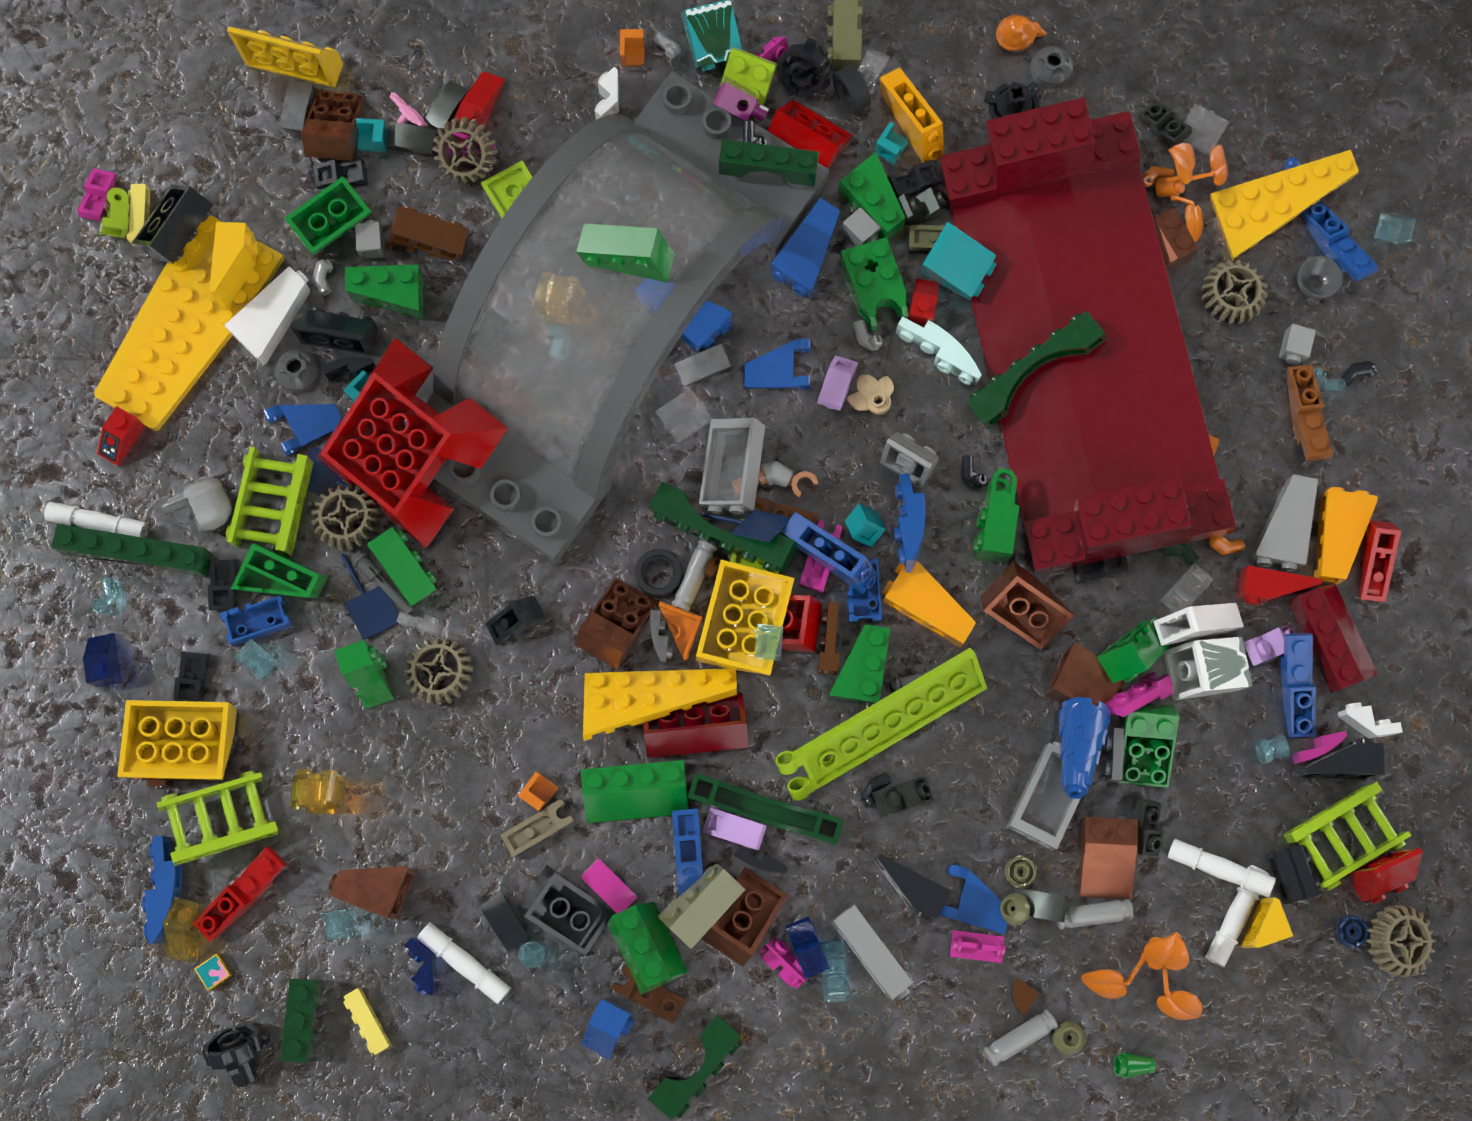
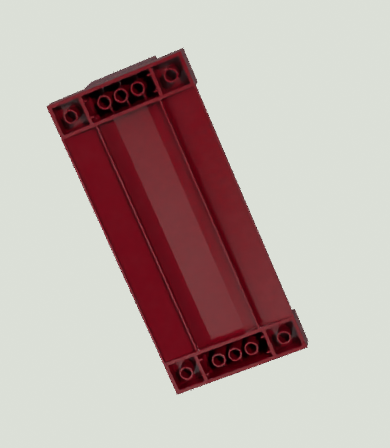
M1085 97L986 120L987 145L940 156V167L954 226H957L959 230L996 255L993 260L997 264L990 277L985 274L981 283L984 284V287L979 296L975 297L973 295L971 298L989 380L995 375L1003 374L1009 370L1010 364L1019 358L1022 360L1029 355L1032 347L1039 343L1042 345L1049 339V335L1053 331L1066 327L1069 324V320L1078 313L1083 314L1085 311H1088L1105 332L1107 339L1087 355L1060 357L1034 370L1016 390L1010 402L1007 415L999 420L1009 467L1017 480L1016 497L1034 575L1233 533L1237 526L1225 479H1220L1139 165L1141 152L1130 111L1090 120Z

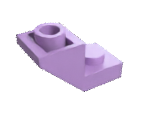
M835 355L829 366L817 404L824 405L829 409L841 410L847 398L850 382L856 372L858 362Z
M1287 624L1244 642V647L1253 666L1284 654V634H1295V630Z
M710 807L703 832L759 851L766 825Z

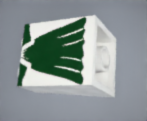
M1242 637L1196 640L1168 649L1163 654L1166 671L1173 684V694H1171L1173 701L1234 692L1253 686Z

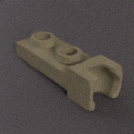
M563 799L552 803L542 811L500 834L513 858L575 822L571 816L564 819L558 817L559 810L565 806Z

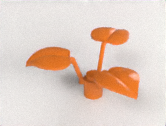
M1180 143L1168 150L1174 159L1178 176L1158 178L1156 181V194L1158 197L1171 196V201H1180L1188 204L1185 212L1186 227L1194 241L1197 242L1204 227L1201 207L1195 205L1194 201L1179 197V195L1184 192L1185 184L1193 180L1213 176L1216 186L1223 185L1227 179L1228 165L1223 147L1215 145L1210 153V166L1212 170L1208 173L1192 176V169L1195 166L1193 147L1189 143Z
M1178 932L1165 938H1151L1144 947L1141 959L1127 979H1124L1120 972L1114 970H1097L1081 975L1082 982L1094 993L1104 998L1117 999L1126 995V986L1132 982L1146 961L1150 968L1155 970L1162 969L1164 993L1166 995L1157 998V1006L1164 1014L1179 1020H1191L1200 1017L1203 1006L1197 996L1186 991L1171 993L1169 990L1167 968L1170 970H1181L1186 968L1189 963L1187 947Z

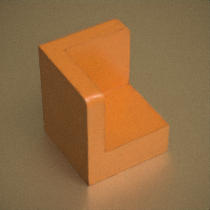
M620 29L621 66H644V29Z
M536 771L518 797L540 812L558 791V787Z

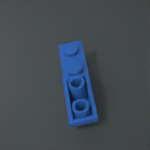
M1322 201L1302 211L1301 216L1316 243L1326 257L1338 264L1342 273L1346 271L1357 282L1377 272L1378 264L1349 236L1350 229Z
M907 473L899 474V484L895 485L896 499H901L902 505H899L900 517H898V526L894 528V539L896 543L900 542L901 549H898L899 563L904 564L906 573H911L923 543L925 500L924 493H913L910 475Z
M1310 633L1284 634V656L1281 657V683L1286 726L1290 738L1316 735V687L1312 685L1313 635Z
M698 809L672 811L679 896L703 875Z
M167 836L152 837V843L149 846V854L154 862V869L151 871V881L155 885V889L145 890V897L142 899V908L147 918V923L144 924V936L148 939V944H158L164 940L175 917L181 893L182 864L173 865L170 854V837Z

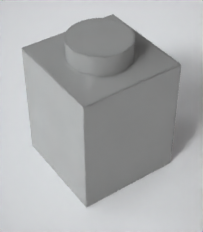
M861 207L843 222L842 233L855 246L879 240L880 226Z
M365 220L355 225L356 250L361 260L385 258L384 231L380 223L373 220Z
M1291 324L1284 333L1279 358L1286 360L1288 364L1302 365L1310 357L1316 330Z

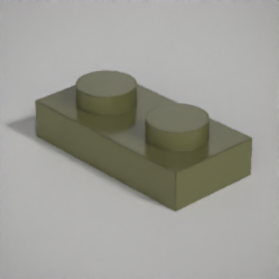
M909 225L908 251H931L945 226Z

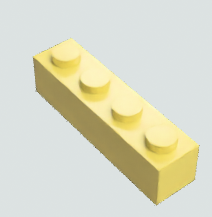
M131 184V190L128 192L130 214L128 218L129 232H127V240L131 244L149 218L150 189L146 184Z
M357 988L343 996L345 999L343 1001L344 1005L348 1010H351L353 1014L351 1015L352 1020L355 1024L358 1023L360 1027L359 1033L363 1039L366 1038L368 1042L367 1048L370 1053L377 1055L391 1047L392 1044L362 988Z

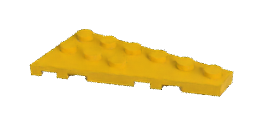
M1348 150L1211 193L1210 200L1232 261L1249 248L1251 249L1266 236L1293 220L1302 211L1316 204L1325 195L1356 176L1359 170L1352 151Z
M699 669L585 673L583 740L592 739V735L601 732L606 734L615 732V728L630 725L632 727L665 717L674 710L681 708L683 711L688 710L697 703L704 701L711 703L737 695L736 670Z

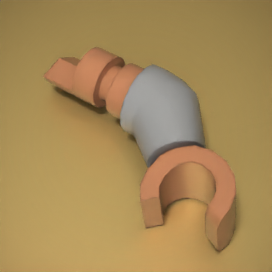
M778 461L762 463L759 470L758 484L761 486L774 484L785 488L789 485L797 498H800L802 494L797 487V483L800 480L808 479L811 481L812 486H819L818 479L811 472L803 471L794 475L793 470ZM742 478L732 481L737 495L741 493Z

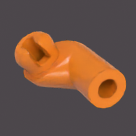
M1158 166L1150 167L1142 174L1145 187L1154 185L1158 178L1173 177L1174 169Z
M1222 535L1207 538L1211 548L1221 555L1245 550V543L1242 538L1232 541L1227 540Z

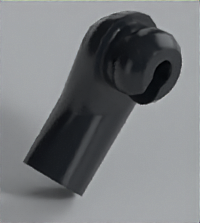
M744 121L743 142L767 145L765 138L761 139V137L755 136V123L753 121Z
M1370 361L1353 363L1342 375L1340 381L1344 385L1350 386L1359 375L1373 378L1377 374L1376 365Z
M963 455L961 464L962 479L972 488H982L987 483L986 476L974 470V456Z
M884 772L868 781L859 794V799L865 807H870L876 803L873 792L891 784L890 776Z

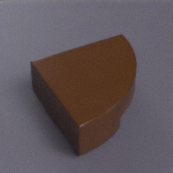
M717 556L711 558L704 573L705 579L712 582L715 580L722 558Z
M1016 978L1012 987L1013 1000L1018 1011L1025 1015L1039 993L1019 978Z

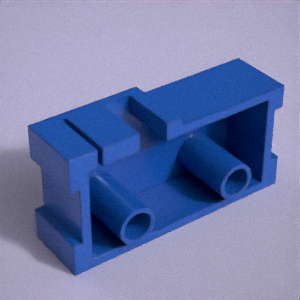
M869 559L877 573L876 581L870 589H866L862 594L849 585V591L847 592L848 624H857L860 621H872V623H881L882 621L878 559Z
M279 595L252 605L249 603L245 604L246 608L242 610L236 607L221 612V620L226 624L228 635H226L228 644L236 646L292 627V620L287 615L285 609L287 604L285 598Z

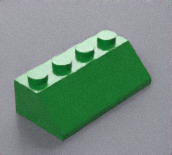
M684 760L581 769L586 823L672 816V811L688 810Z

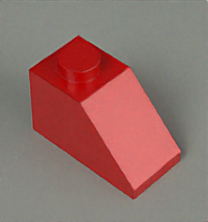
M916 278L908 320L923 328L928 320L933 322L939 283Z

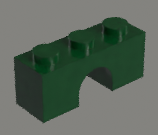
M289 979L280 1061L307 1063L314 1060L316 1034L313 1033V1020L317 1007H320L323 980Z

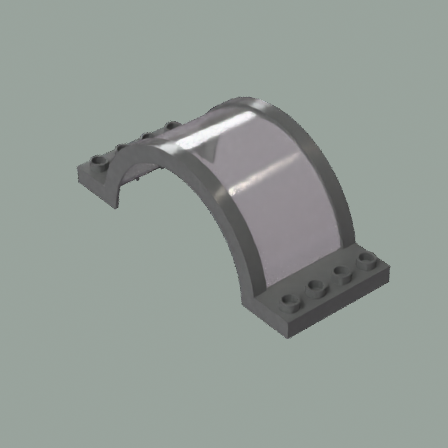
M670 72L635 121L620 114L607 115L593 121L564 143L533 176L505 213L471 269L449 316L436 356L433 374V394L426 404L440 414L462 401L472 398L509 429L482 469L447 458L431 482L556 565L611 489L616 459L629 426L658 371L689 323L723 279L750 252L765 243L771 244L773 253L777 254L829 179L830 170L819 163L815 187L791 184L786 178L769 172H752L744 177L720 175L719 156L722 139L743 142V122L745 120L713 104L715 98L673 72ZM755 124V136L761 137V139L765 138L767 145L794 148ZM584 223L658 228L675 254L668 283L587 266L576 252Z

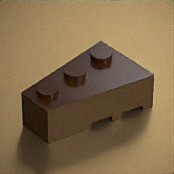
M398 206L391 222L385 247L392 248L393 244L407 247V252L414 253L415 249L429 252L428 256L458 262L463 253L469 228L463 227V224L457 221L447 222L441 220L439 216L432 213L423 214L417 212L411 206Z

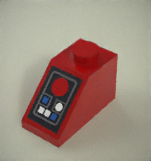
M116 406L102 426L97 454L119 467L146 426L137 417Z

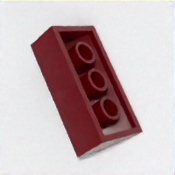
M1336 583L1316 588L1289 601L1302 632L1313 635V655L1331 693L1378 675Z
M743 692L711 703L705 701L697 703L688 710L683 711L682 708L669 712L670 715L643 723L647 758H661L664 756L688 755L730 749L737 750L749 747Z

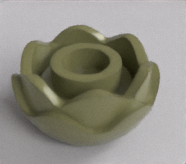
M1019 855L1007 862L1005 877L1012 886L1026 888L1036 880L1037 866L1028 857ZM1019 870L1023 871L1021 875L1018 873Z
M1020 893L1007 895L1000 905L1002 918L1010 925H1022L1029 918L1030 902L1026 896Z
M1060 1022L1057 1029L1054 1030L1052 1042L1062 1054H1076L1085 1044V1033L1076 1022ZM1068 1035L1071 1036V1040H1067Z

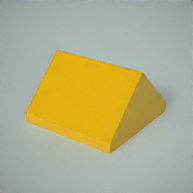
M1275 897L1259 899L1239 944L1240 947L1260 948L1293 936L1279 899Z

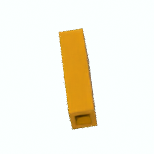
M898 68L879 77L881 95L921 162L925 163L936 160L944 155L943 123L902 69Z
M1331 487L1320 495L1314 578H1320L1322 582L1340 584L1347 579L1378 501V496L1369 495L1368 491L1362 490L1354 491V493L1346 492L1341 487Z
M918 561L911 573H906L904 564L899 563L895 570V573L898 574L894 583L889 580L882 592L886 595L883 603L961 648L976 622Z

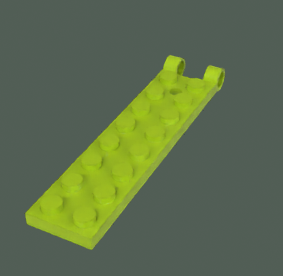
M968 648L793 752L783 751L778 754L775 762L781 774H792L802 766L807 776L805 778L795 777L788 782L787 788L791 797L797 801L807 798L810 793L986 690L987 686L975 652Z

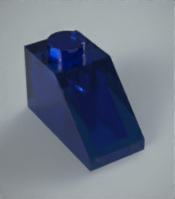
M110 633L88 638L83 656L86 683L94 687L121 683L115 634Z

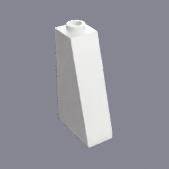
M290 267L285 269L224 325L263 366L270 359L311 292L306 284L309 280L300 270L295 272Z
M1236 603L1190 606L1154 621L1161 646L1227 634L1244 627Z

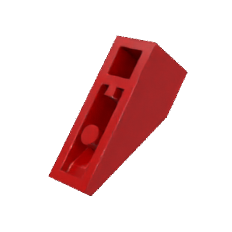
M482 71L463 98L455 118L461 121V118L467 117L468 122L476 119L477 127L482 123L486 127L505 78Z
M1369 521L1362 546L1360 599L1386 602L1401 530L1393 523Z
M1247 565L1240 572L1237 599L1244 600L1247 605L1259 606L1266 602L1315 589L1322 584V579Z

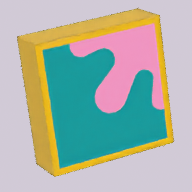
M219 954L213 955L194 969L207 991H211L232 976Z

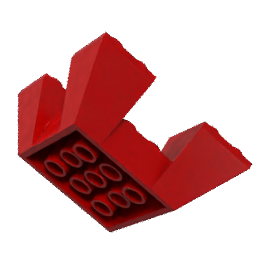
M394 338L370 374L359 396L345 417L340 420L316 458L347 484H352L353 487L357 484L378 502L393 522L422 546L428 548L454 510L450 504L428 487L447 458L482 469L509 428L472 398H468L440 414L416 395L433 370V367L399 339Z

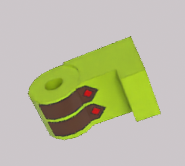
M112 188L108 191L104 201L107 218L103 217L101 221L99 235L125 238L128 231L129 197L123 189Z

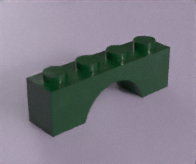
M722 139L719 156V174L744 177L752 172H769L786 178L791 184L815 187L819 152Z
M718 1014L700 1035L705 1047V1059L701 1068L694 1075L684 1079H674L666 1076L648 1097V1100L670 1120H673L675 1116L680 1119L690 1107L687 1104L688 1100L693 1095L698 1097L707 1087V1084L704 1083L710 1074L715 1077L725 1065L722 1059L727 1053L732 1056L742 1044L739 1041L742 1036Z

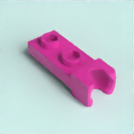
M819 520L817 526L823 529L824 521ZM837 525L835 531L831 534L838 540L842 532V526ZM808 556L799 586L823 593L829 570Z
M1151 672L1141 677L1140 682L1133 684L1131 689L1114 695L1113 699L1104 704L1110 709L1111 714L1125 717L1154 699L1163 700L1173 694L1171 678L1168 674L1155 678V672Z

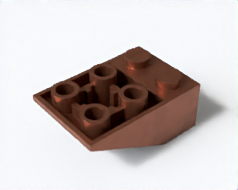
M328 90L317 92L301 132L305 157L353 160L359 134L355 123L356 118H362L365 95Z
M615 578L580 626L574 645L618 669L631 651L650 618L651 610H655L658 605V601Z

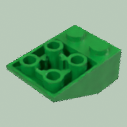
M1147 703L1125 717L1121 716L1119 728L1124 729L1122 780L1117 783L1169 788L1180 717L1173 705Z

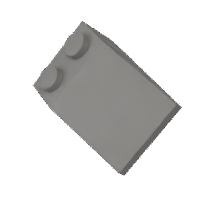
M896 432L888 438L880 463L898 474L909 473L911 482L922 488L940 457L936 456V452L933 449L916 444L915 439L905 433L901 435Z

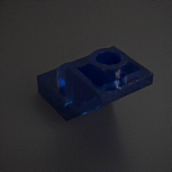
M809 916L785 926L805 978L830 969Z
M411 937L404 945L409 949L407 954L418 963L421 960L424 962L411 978L416 983L414 988L425 997L427 994L435 996L438 992L435 953L417 940V938Z

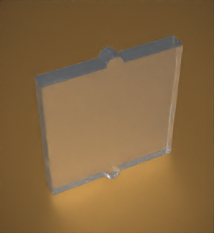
M1194 104L1184 121L1191 126L1192 134L1183 143H1189L1193 149L1210 156L1212 148L1217 144L1229 121L1214 114L1213 110L1208 111Z
M691 388L655 411L665 425L664 429L671 433L678 444L709 424L711 419H713L705 409L704 402L697 398Z

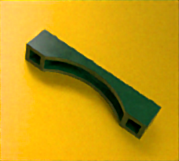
M1085 311L1083 314L1078 313L1074 315L1066 327L1053 331L1046 342L1032 347L1029 355L1022 360L1021 358L1015 360L1010 364L1009 370L1003 374L995 375L989 381L990 384L974 391L966 402L986 429H989L1007 415L1010 402L1016 390L1034 370L1060 357L1087 355L1107 340L1105 332L1088 311Z
M662 481L648 507L654 514L653 518L664 524L667 521L672 522L679 531L684 533L694 532L697 534L696 537L707 543H710V541L719 544L718 547L728 553H732V551L741 554L740 557L747 562L754 563L758 561L764 564V569L772 573L780 571L785 574L797 549L794 540L777 534L768 543L732 535L730 532L713 526L696 513L684 491Z
M57 524L51 546L52 549L63 555L125 561L204 578L208 577L210 560L213 555L204 547Z
M698 773L694 775L687 797L689 801L834 847L837 845L844 819L774 800Z

